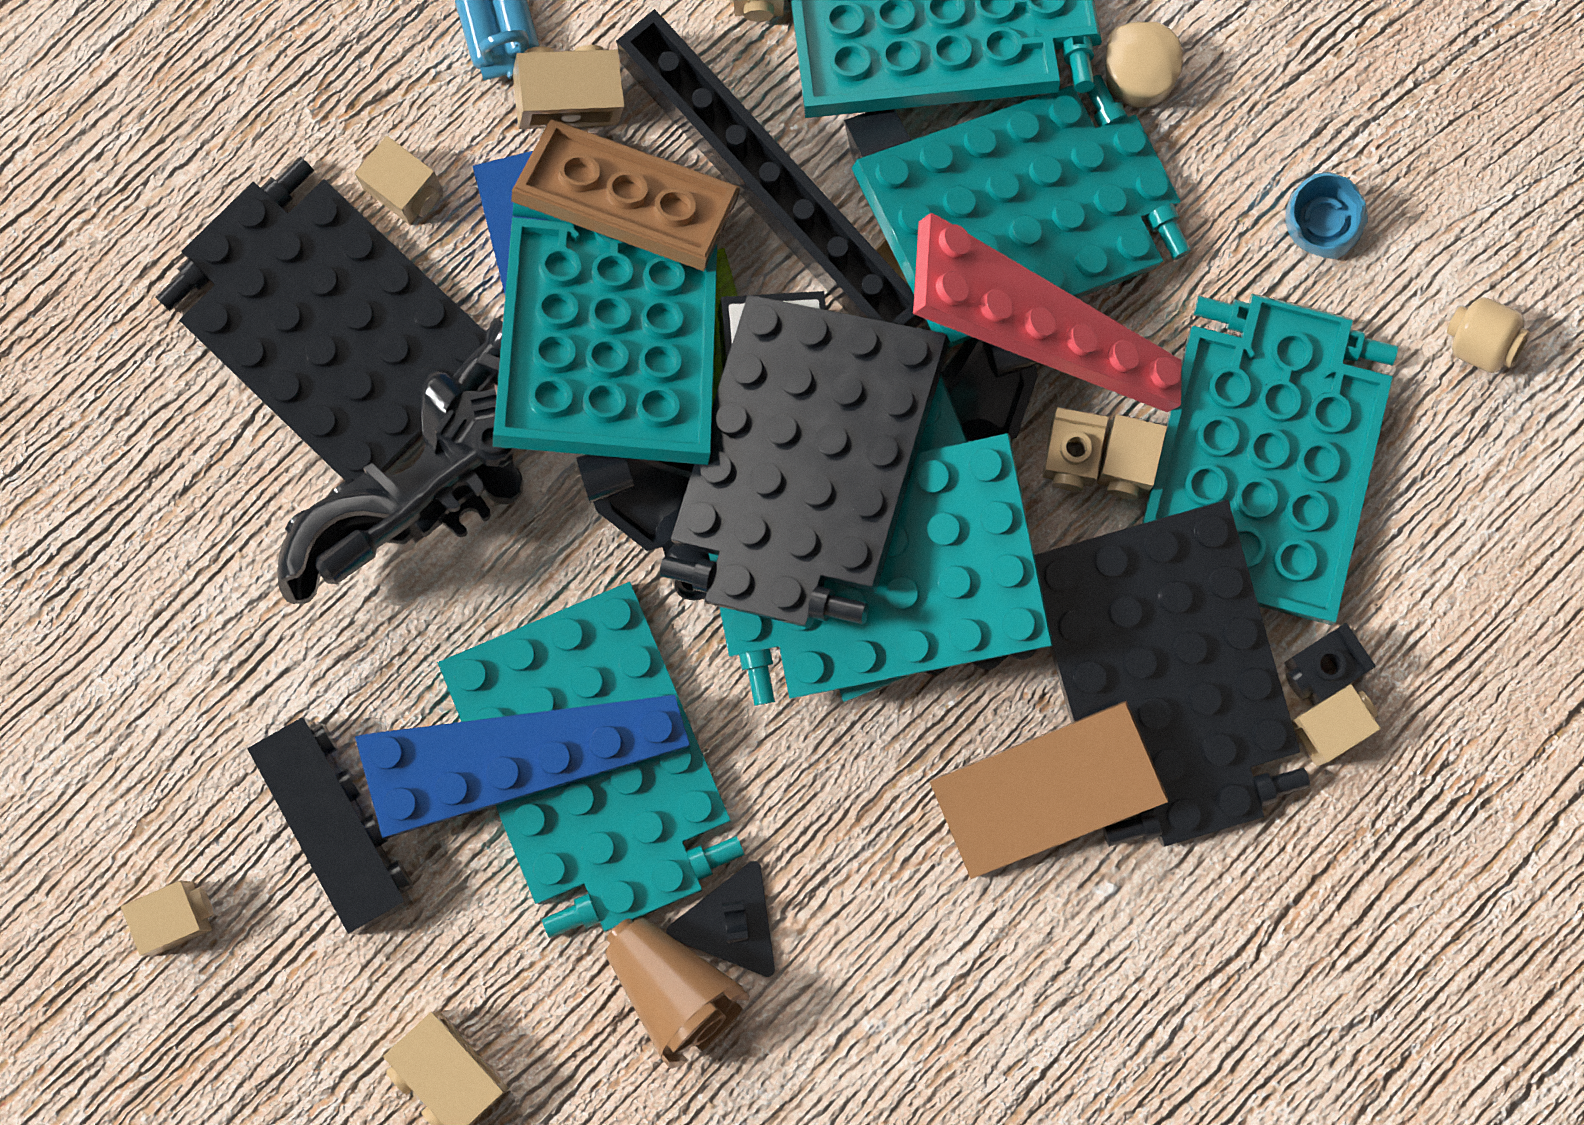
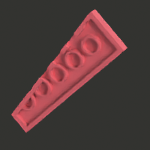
M933 213L919 221L913 314L1167 413L1181 405V359L971 236L963 227L951 224Z

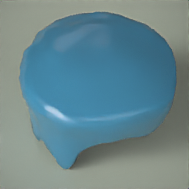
M1331 172L1314 174L1302 182L1291 194L1285 213L1287 231L1294 243L1311 254L1330 259H1337L1348 253L1360 240L1368 222L1366 201L1360 194L1357 186L1350 179Z

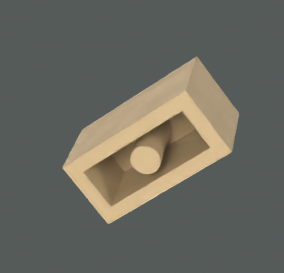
M584 45L576 48L574 51L554 52L550 47L539 46L529 48L524 53H517L513 68V81L518 129L546 128L550 119L572 127L618 125L624 110L618 49L604 50L599 45Z
M439 1010L431 1011L382 1056L391 1066L386 1070V1074L397 1088L406 1095L413 1090L427 1106L421 1112L430 1125H472L510 1090Z

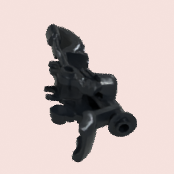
M493 319L487 330L485 342L469 356L454 375L445 371H435L430 373L424 381L421 392V426L426 446L422 455L413 466L401 473L385 476L371 462L363 468L365 473L359 478L342 482L333 490L331 495L320 500L309 509L297 513L289 520L285 528L287 535L279 552L277 566L278 586L287 602L292 604L310 602L317 594L320 577L327 584H338L374 559L377 548L386 542L406 544L412 539L416 543L422 538L427 537L442 524L457 537H465L468 531L460 522L464 513L474 511L480 515L484 522L490 519V509L481 497L484 490L488 498L499 504L513 503L522 494L523 478L519 469L513 463L515 449L493 447L497 394L495 388L487 389L492 383L498 385L503 322L500 319Z

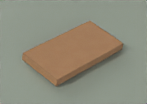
M550 119L512 189L511 202L704 271L738 200L740 187Z
M1127 700L940 775L930 781L971 879L1167 803L1169 800Z

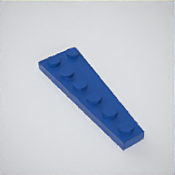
M675 695L362 734L355 737L381 835L385 839L691 747Z

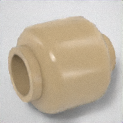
M1482 297L1474 301L1468 309L1460 306L1456 310L1449 323L1447 334L1454 337L1452 351L1456 358L1488 373H1495L1504 366L1512 368L1527 343L1530 331L1524 329V317L1519 311L1492 299Z

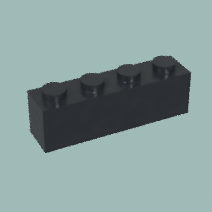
M301 717L247 748L348 934L358 935L413 903L407 892L414 887L413 883L399 860L393 863L389 860L382 847L384 843L388 842V838H382L375 815L371 814L366 817L356 800L363 796L362 790L348 768L343 771L339 769L332 756V753L337 751L338 747L323 723L316 726L313 721Z

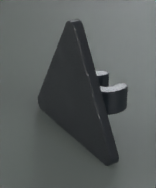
M750 861L670 924L666 929V933L681 943L765 977L772 976L775 973V965L760 864L756 861Z

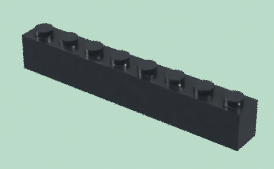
M655 9L616 40L620 63L724 178L729 183L740 187L739 194L849 315L915 328L923 322L924 318L913 314L914 294L911 288Z

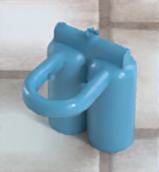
M455 0L472 64L481 70L483 80L486 81L507 75L508 79H512L517 53H524L529 48L540 46L527 0Z

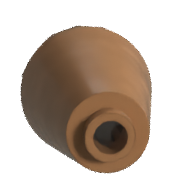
M627 918L620 922L607 936V941L610 944L605 951V955L661 1060L671 1069L682 1066L689 1061L683 1053L692 1046H697L701 1052L708 1048L730 1027L743 1011V1008L737 1001L749 1000L750 995L743 989L742 985L645 918L638 919L635 922L631 918Z

